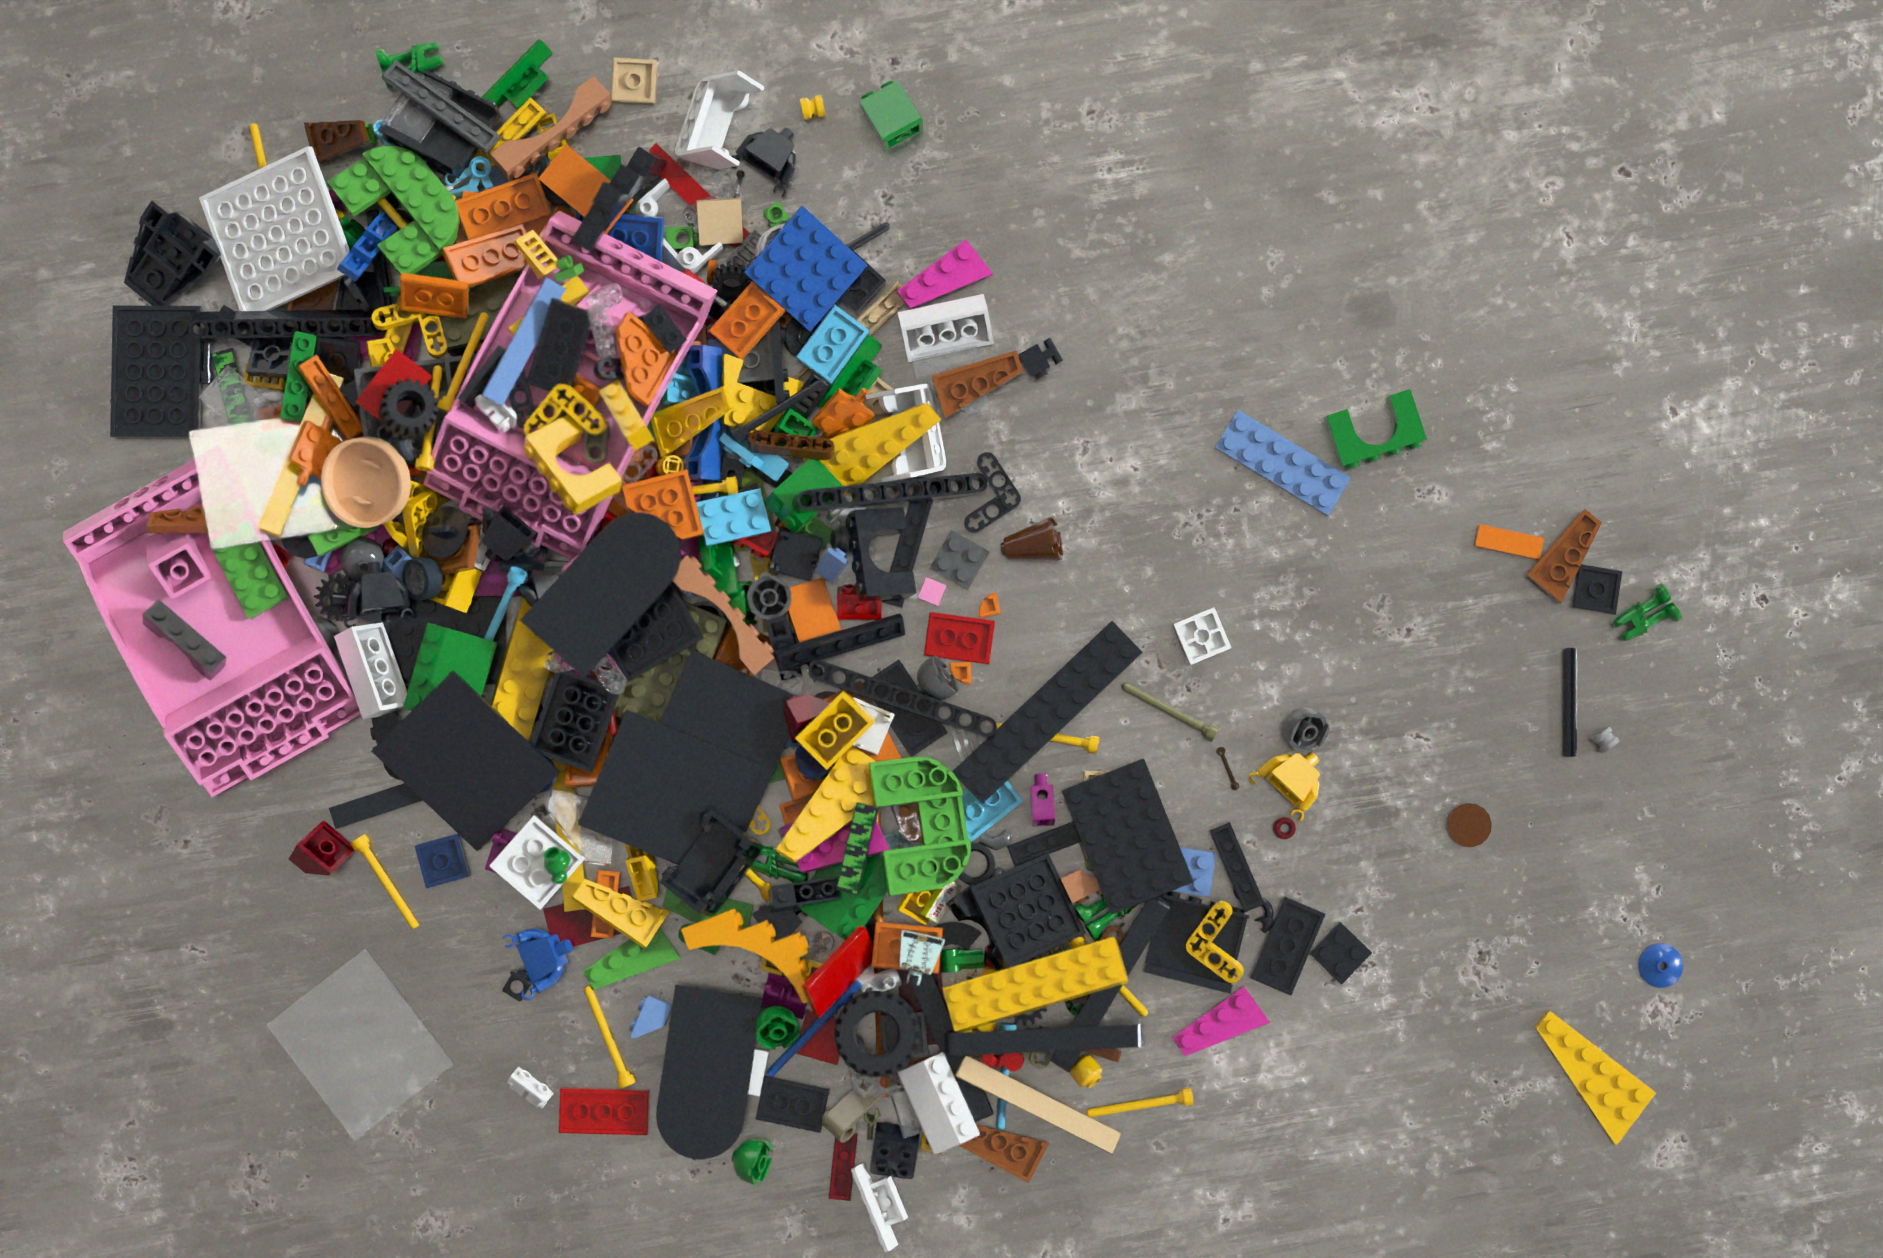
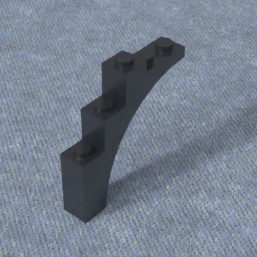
M638 146L627 165H620L611 182H603L593 199L594 203L573 236L572 241L589 252H593L599 240L621 209L645 184L652 180H657L667 160L650 149Z

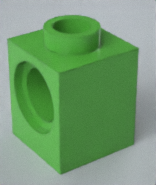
M693 226L666 227V241L675 252H680L687 247L695 248V246L699 245L698 232H694ZM684 234L689 237L687 243H677V238L680 235Z

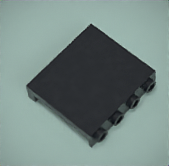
M423 69L425 82L491 129L494 128L501 117L497 108L498 105L490 99L484 100L476 92L461 88L455 81L451 80L449 82L443 79L437 72L432 71L431 73ZM412 100L405 106L392 127L385 124L381 130L385 141L389 144L411 150L420 156L424 162L458 179L479 150Z
M1172 891L1167 893V895H1161L1170 901L1172 905L1150 939L1143 972L1231 994L1232 983L1218 976L1190 955L1186 949L1187 941L1216 902L1211 901L1210 905L1201 903L1202 899L1189 896V899L1186 900L1180 898V893ZM1232 907L1231 917L1212 943L1235 960H1238L1247 919L1250 916L1246 915L1243 909ZM1223 908L1218 910L1214 919L1218 921L1225 910ZM1204 924L1203 929L1206 933L1213 934L1215 932L1213 925ZM1200 936L1193 947L1197 949L1204 939ZM1212 953L1209 955L1212 963H1220V957L1217 954ZM1225 961L1222 967H1220L1222 970L1226 966L1227 962ZM1233 968L1232 970H1230V973H1229V974H1230L1231 976L1234 975L1235 968Z

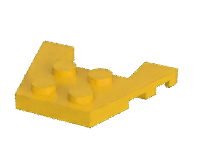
M723 354L722 382L723 386L728 387L733 409L722 416V424L733 427L736 424L745 425L776 406V397L737 383L744 360ZM789 377V382H785V390H789L790 396L800 391L804 382ZM784 411L755 428L749 434L754 431L770 432Z

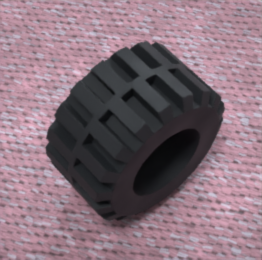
M406 378L405 382L402 379L397 380L396 384L392 383L382 397L379 406V416H382L380 419L381 424H386L385 430L387 432L393 431L392 436L396 438L398 435L402 436V440H406L407 437L415 440L417 435L421 438L425 435L426 431H430L439 410V407H437L439 403L438 398H434L435 392L433 390H428L429 385L426 383L424 385L420 384L421 380L416 379L415 382H411V378ZM403 400L412 401L419 406L421 415L416 418L404 417L398 412L396 404Z

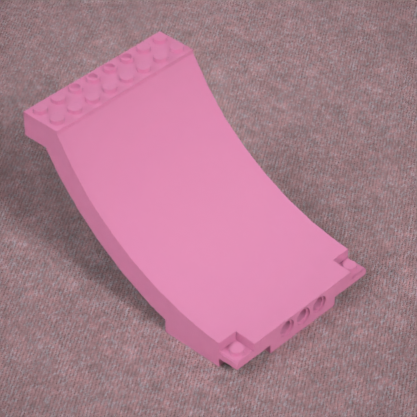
M558 211L549 220L542 241L557 260L570 255L573 265L582 264L584 271L578 277L590 292L575 305L595 312L578 374L602 388L616 381L597 378L593 368L595 363L603 358H620L615 329L624 314L629 311L634 316L639 317L647 314L655 305L660 304L687 339L675 349L679 353L650 405L644 407L628 393L626 381L619 380L647 426L677 369L703 327L718 290L605 233L593 252H589L572 241L582 222ZM540 254L535 258L537 260H540L541 258H543V256ZM545 261L541 265L546 267L548 264ZM527 264L490 329L458 396L499 345L505 350L507 349L513 338L507 328L526 314L546 277L557 283L554 274L561 270L559 267L538 279L530 265ZM567 280L558 282L557 284L562 285V284H564ZM538 342L536 343L531 355L529 356L525 366L523 367L527 378L530 372V368L533 362ZM603 365L601 366V370H605L606 373L610 370H614V367L605 368V366ZM516 380V385L513 386L512 390L516 387H524L523 383L518 384ZM529 384L534 406L540 405L550 391ZM518 391L515 394L517 403L522 404L526 401L527 397L524 391ZM508 395L504 404L507 407L512 408L510 398ZM457 396L451 411L444 417L431 456H433L432 460H434L433 471H426L427 474L423 485L460 503L458 509L481 521L482 508L484 506L493 510L494 516L505 506L537 532L532 538L533 544L536 547L543 545L570 560L580 555L595 538L613 495L574 515L570 509L564 506L560 495L551 489L547 478L538 472L534 461L525 455L523 447L527 435L524 429L520 428L516 423L514 430L510 427L506 432L500 431L489 419L494 412L486 416L477 406L471 409L461 402ZM602 397L596 410L610 422L607 458L602 463L589 462L585 458L584 428L582 427L581 442L560 452L555 457L559 467L571 475H587L610 463L620 478H622L634 453V449L626 439ZM579 403L580 411L577 415L581 416L585 412V407L582 403ZM529 405L517 407L518 411L523 410L524 413L521 422H526L530 418L525 409H530ZM545 407L544 414L547 418H551L554 415V411L551 407ZM589 416L586 418V419H589L590 421L596 422V423H599V421H600L599 419H598V420H593V419L590 418ZM537 427L533 428L532 433L538 430ZM594 447L591 450L592 458L597 459L600 457V448Z
M219 445L63 531V542L78 562L100 614L133 678L163 727L165 738L197 783L204 787L211 798L246 778L250 780L255 779L328 738V732L361 715L349 678L306 609L266 532L258 530L260 520L242 480ZM241 499L244 509L240 525L246 521L251 523L290 598L250 620L209 545L211 541L225 533H147L146 525L151 512L178 508L181 511H187L192 506L201 505L202 509L215 507V503L224 502L225 505L236 504L235 500ZM158 599L227 657L226 666L211 681L192 666L187 656L176 645L165 638H159L142 624L143 614Z

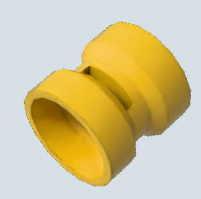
M815 95L811 101L806 97L800 98L804 120L811 119L812 114L818 117L825 116L821 95Z
M675 455L662 457L656 464V471L659 476L684 469L682 460Z

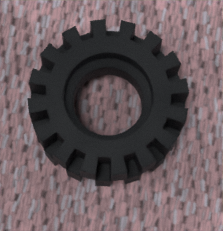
M727 262V266L721 264L720 269L717 267L713 274L712 288L718 290L716 295L723 298L726 302L730 300L731 304L752 282L743 273L745 271L744 264H741L739 267L738 262H734V265H731V262ZM735 279L741 282V285L730 287L724 281Z

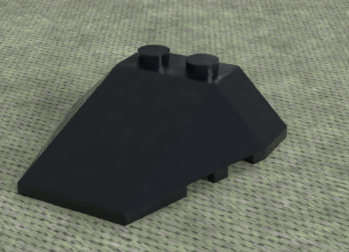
M151 200L140 217V228L138 236L134 240L135 248L133 256L129 260L124 283L150 305L165 306L207 275L220 258L221 253L215 239L185 214L156 200Z

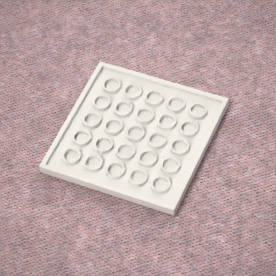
M307 146L199 197L211 233L220 250V258L240 311H270L346 276L338 271L337 268L348 255L350 249L312 147Z

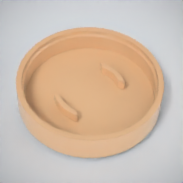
M376 437L354 438L337 445L326 458L321 474L322 491L329 508L342 521L356 527H374L391 521L403 510L410 494V474L405 460L395 447Z

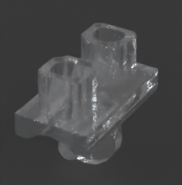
M820 931L806 938L808 953L800 958L804 960L810 957L811 960H815L830 952L835 944L832 934Z

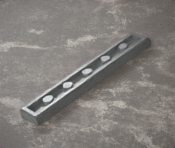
M395 60L382 75V79L485 154H488L501 139L498 133Z

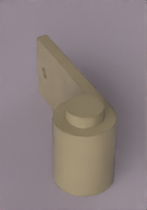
M866 1076L840 1102L823 1114L822 1125L841 1143L846 1142L853 1136L856 1130L855 1122L887 1093L886 1090L871 1077Z

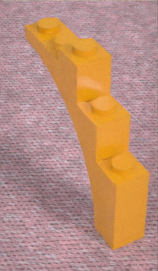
M735 908L681 929L689 950L703 946L727 945L740 947L759 954L772 962L787 976L796 988L803 1004L808 1002L802 988L803 983L808 979L806 974L808 967L805 960L800 958L808 953V942L804 935L801 936L800 932L775 941V929L767 920L742 929L743 919L739 912L736 913Z

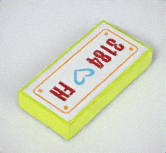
M953 881L949 885L935 890L920 914L939 924L948 910V906L945 903L956 896L962 886Z

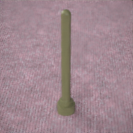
M1125 682L1121 685L1123 691L1202 732L1201 735L1204 736V739L1210 742L1213 741L1220 728L1213 723L1204 724Z

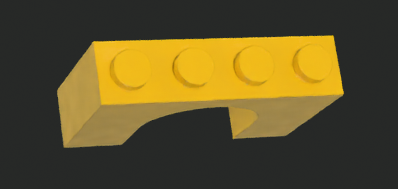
M568 414L526 436L523 450L525 455L534 461L538 472L547 478L551 489L560 495L564 506L570 509L574 515H577L618 493L622 479L610 463L583 476L571 475L559 467L555 457L560 452L581 442L583 434L582 427Z

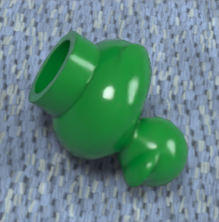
M551 847L544 853V868L552 875V883L562 884L567 880L565 869L570 864L571 858L565 850H561L559 847Z

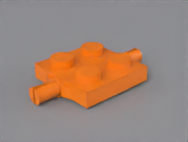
M862 388L855 397L838 389L812 419V424L824 432L820 438L829 439L840 433L868 424L873 419L874 412L868 409L863 401L870 392L866 388Z
M325 416L321 427L309 420L304 421L287 460L301 470L296 481L300 486L306 485L309 476H315L321 480L326 458L337 445L343 442L329 431L334 421L329 416Z

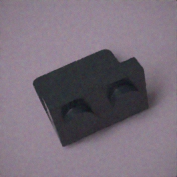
M877 1122L870 1172L876 1175L912 1179L915 1172L921 1128Z

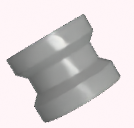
M1610 726L1604 728L1591 738L1594 743L1599 745L1601 753L1608 751L1620 741L1618 737L1612 734Z

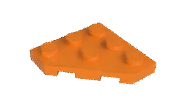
M629 311L622 317L615 329L627 391L646 407L650 405L679 352L673 350L668 353L651 329Z
M687 469L622 486L627 508L634 513H647L668 523L677 538L681 540L704 535Z

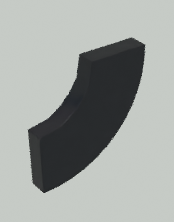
M946 922L933 926L943 928L942 939H945L943 947L953 944L960 945L968 950L982 934L975 927L961 922Z

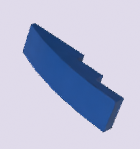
M384 210L366 228L363 235L337 268L338 271L355 282L379 254L378 244L392 236L398 229V226Z

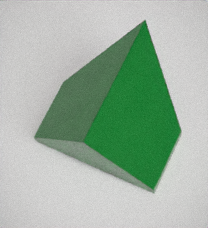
M788 408L778 422L774 433L814 437L818 427L791 408ZM783 442L775 443V445L778 447H783L786 445Z

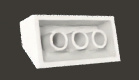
M984 294L898 312L908 362L994 344Z
M383 622L350 627L334 636L362 718L379 717L403 709L407 690Z
M943 1052L897 1072L934 1155L980 1135Z

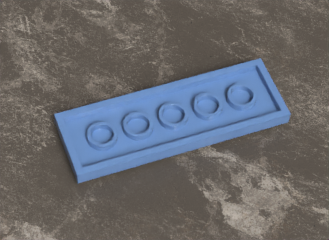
M1237 410L1215 446V449L1326 516L1330 514L1351 477Z

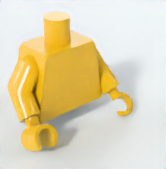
M1309 752L1305 757H1302L1299 753L1293 756L1290 754L1274 756L1259 768V772L1250 773L1248 779L1251 784L1256 785L1257 783L1252 781V775H1256L1258 778L1266 777L1265 779L1295 806L1290 812L1291 817L1295 812L1301 813L1297 822H1300L1304 818L1303 812L1307 811L1318 797L1319 782L1317 779L1320 773L1314 766L1319 762V759L1312 752Z

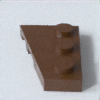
M361 120L304 123L309 146L313 148L319 165L369 142L365 122Z

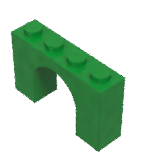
M1411 389L1386 398L1394 420V432L1389 441L1384 444L1370 445L1363 442L1354 430L1348 409L1327 415L1324 418L1340 468L1346 467L1347 470L1359 467V462L1364 460L1372 463L1380 460V455L1388 453L1390 457L1402 453V448L1409 446L1410 450L1423 446L1422 442L1427 437Z

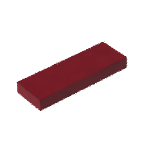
M854 1133L849 1140L842 1143L835 1137L828 1199L851 1201L853 1184L851 1169L855 1165L858 1133Z

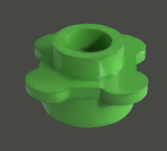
M775 202L773 206L763 211V216L768 218L771 227L789 219V214L783 210L780 202Z

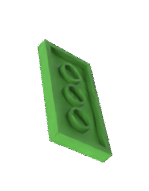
M246 521L239 525L237 533H225L209 543L250 620L290 598L250 522Z

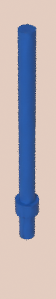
M855 980L828 1010L767 1069V1074L773 1077L842 1006H845L852 1000L851 997L862 987V984Z

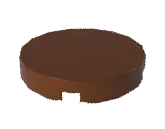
M1466 803L1459 805L1451 811L1447 818L1449 836L1455 843L1463 847L1481 845L1488 839L1491 833L1492 822L1490 816L1483 807L1477 804Z

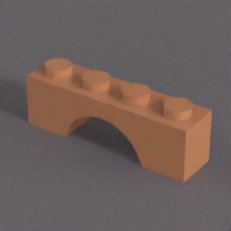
M1081 869L1060 878L1072 903L1077 902V904H1081L1089 900L1088 895L1094 892L1097 895L1102 894L1096 877L1087 875Z

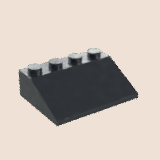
M560 663L556 669L531 745L543 756L592 773L621 688L590 674L584 678L573 667Z

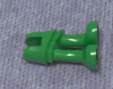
M437 42L412 45L411 49L388 55L383 49L375 50L382 74L385 73L395 60L400 64L412 60L411 64L404 67L416 75L418 73L420 75L423 74V69L429 71L443 64L442 56H433L426 59L424 55L439 50ZM385 82L388 89L393 88L390 84Z
M1662 583L1656 586L1653 597L1643 604L1638 601L1635 606L1632 605L1613 621L1615 628L1626 624L1630 620L1633 622L1635 627L1626 630V632L1620 635L1623 641L1642 636L1643 633H1647L1648 628L1665 619H1670L1674 622L1683 619L1681 612L1673 602L1667 604L1654 614L1646 618L1644 617V614L1671 601V596Z
M763 845L759 855L767 856L765 864L754 861L750 867L752 870L762 873L769 878L772 876L776 881L778 877H782L793 883L808 881L809 876L808 873L779 866L778 862L799 868L797 862H791L776 852L777 848L773 846Z
M1100 895V901L1090 906H1084L1083 904H1076L1074 906L1078 917L1083 923L1088 922L1095 915L1108 908L1103 895ZM1136 906L1113 915L1107 912L1098 919L1087 923L1085 928L1096 942L1100 939L1102 929L1119 916L1124 917L1125 914L1128 915Z

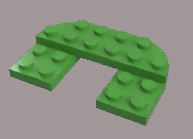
M381 146L370 149L363 153V159L327 181L330 189L353 217L392 193L413 218V222L378 244L379 250L400 276L401 273H417L443 255L441 251L444 247L451 246L456 241L460 224L456 202L424 160L411 150L398 146Z
M910 757L869 763L875 807L917 802L923 846L882 852L888 896L935 891L955 881L968 863L971 841L968 839L962 803L963 792L954 773L941 765L939 761L927 757Z

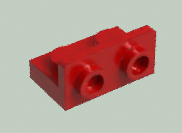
M771 529L770 533L734 540L731 543L740 548H743L744 545L751 548L750 553L761 559L763 556L769 558L778 532Z
M845 584L838 587L837 619H881L882 600L859 601L854 585Z

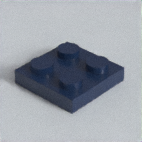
M459 834L414 846L426 889L470 876Z

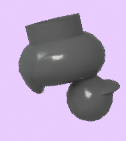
M846 525L838 530H833L830 535L831 547H837L845 554L850 553V533Z

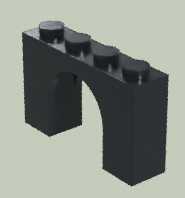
M904 507L860 509L849 513L845 524L850 533L849 549L853 555L852 570L856 575L855 591L859 596V601L903 599L916 594L913 571L896 573L882 571L875 566L869 555V544L873 536L900 534L907 529Z

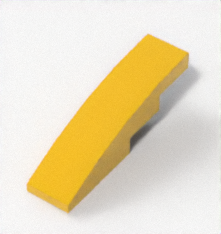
M625 844L629 857L625 860L637 900L644 901L659 897L654 855Z

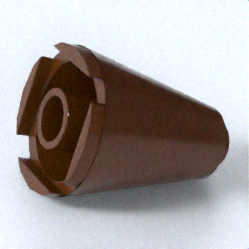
M1049 517L1005 537L1004 542L1000 544L1002 555H1006L1008 559L1062 560L1063 546L1060 532H1057L1054 526L1058 525L1055 517Z

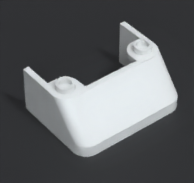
M739 70L702 78L695 88L675 147V154L684 160L714 169L739 166L740 162L729 156V151L722 148L734 111L745 108L749 102L750 93L763 91L764 86Z
M663 179L636 203L629 214L656 216L658 213L656 201L671 189L668 181ZM663 238L662 263L681 272L689 269L697 275L708 266L709 260H715L724 252V248L718 242L703 256L693 247L684 248L677 254Z
M929 384L866 395V399L879 397V404L883 411L893 413V415L928 402L937 413L934 393ZM939 422L900 452V456L894 458L891 466L894 475L882 478V482L911 478L944 470L946 457Z

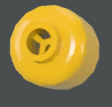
M1080 1054L1069 1072L1080 1087L1087 1086V1088H1091L1102 1079V1068L1091 1055L1083 1057Z

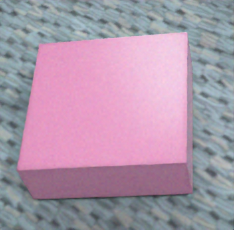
M926 577L918 598L939 606L946 585Z

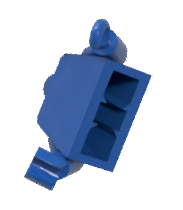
M535 928L518 932L515 936L506 934L502 937V939L507 937L513 939L510 945L504 946L506 948H511L515 945V942H519L516 947L533 984V987L530 988V997H525L523 994L524 990L521 991V997L524 1000H531L535 992L540 993L557 983L563 973V966L568 963L566 954L573 950V946L568 939L560 942L557 934L549 935L547 931Z

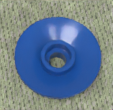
M1664 943L1650 945L1642 952L1638 968L1641 977L1649 985L1665 988L1673 985L1680 978L1683 971V960L1674 947ZM1661 962L1666 963V968L1664 970H1661L1659 968V964Z

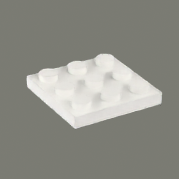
M533 815L489 866L536 907L541 909L562 886V884L552 883V875L544 868L545 851L551 847H559L569 854L571 861L565 869L567 879L585 858Z

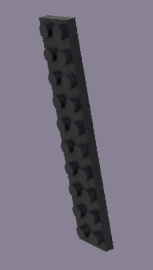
M1111 621L952 772L983 805L1143 652Z

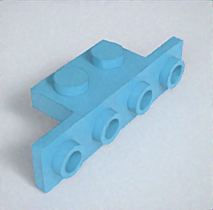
M728 426L727 434L723 433L719 439L725 444L723 449L733 456L737 453L741 456L739 461L750 468L753 465L777 481L789 463L778 455L752 452L748 448V436L746 440L739 444L730 431L732 427Z

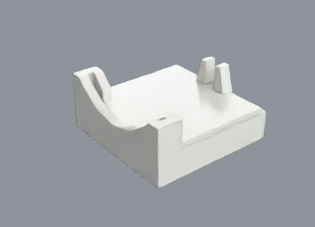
M1215 607L1173 624L1189 666L1231 649Z
M853 697L876 719L875 723L853 746L878 755L895 714Z

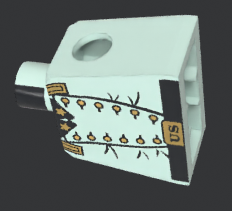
M908 930L902 931L900 968L909 970L907 983L920 985L922 973L932 974L945 939Z

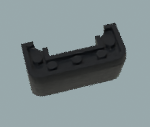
M713 810L707 812L701 819V829L704 831L679 866L667 867L662 873V879L659 882L697 913L709 917L714 916L720 910L763 849V845Z

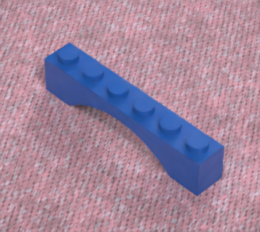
M698 345L691 346L688 350L687 370L693 380L697 396L721 387L722 348ZM721 417L699 432L695 437L685 460V470L687 469L690 480L704 482L720 480L719 439L721 437Z

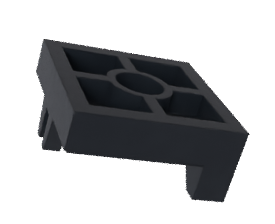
M863 258L861 259L868 266L840 297L856 315L871 297L886 284V280Z
M293 337L254 338L246 370L248 375L283 378L286 382Z
M780 526L767 567L769 573L776 575L781 573L811 581L814 568L817 567L816 562L819 561V552L823 538L800 531L793 534L788 528Z

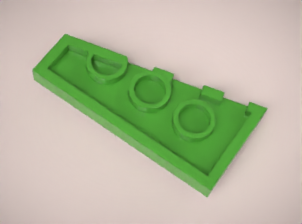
M666 889L662 907L694 923L710 918L709 916L697 913ZM728 898L715 914L718 915L735 908L736 913L739 912L743 919V925L741 926L744 929L750 925L754 904Z
M659 927L645 949L629 939L583 970L582 973L592 988L596 990L680 959L681 957L661 927Z

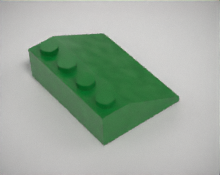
M428 623L403 709L412 711L453 670L482 697L497 642Z
M878 853L867 858L859 895L839 891L840 900L799 909L837 936L846 940L860 925L863 927L866 925L888 891L882 855ZM842 863L817 870L810 881L837 877L838 881Z

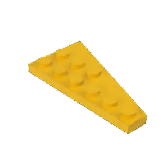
M928 402L919 404L895 415L881 418L876 422L862 425L829 438L834 443V455L829 460L820 461L843 486L860 485L940 422L941 418ZM802 458L804 462L809 460L808 458ZM844 492L843 497H845V496L848 495L849 493H848V492Z
M851 746L836 762L783 838L776 852L795 863L816 848L817 845L834 835L839 829L849 824L853 819L856 802L874 805L868 764L876 761L854 746Z
M1548 1010L1535 1029L1554 1054L1589 1109L1596 1116L1598 1122L1610 1137V1140L1617 1146L1656 1092Z

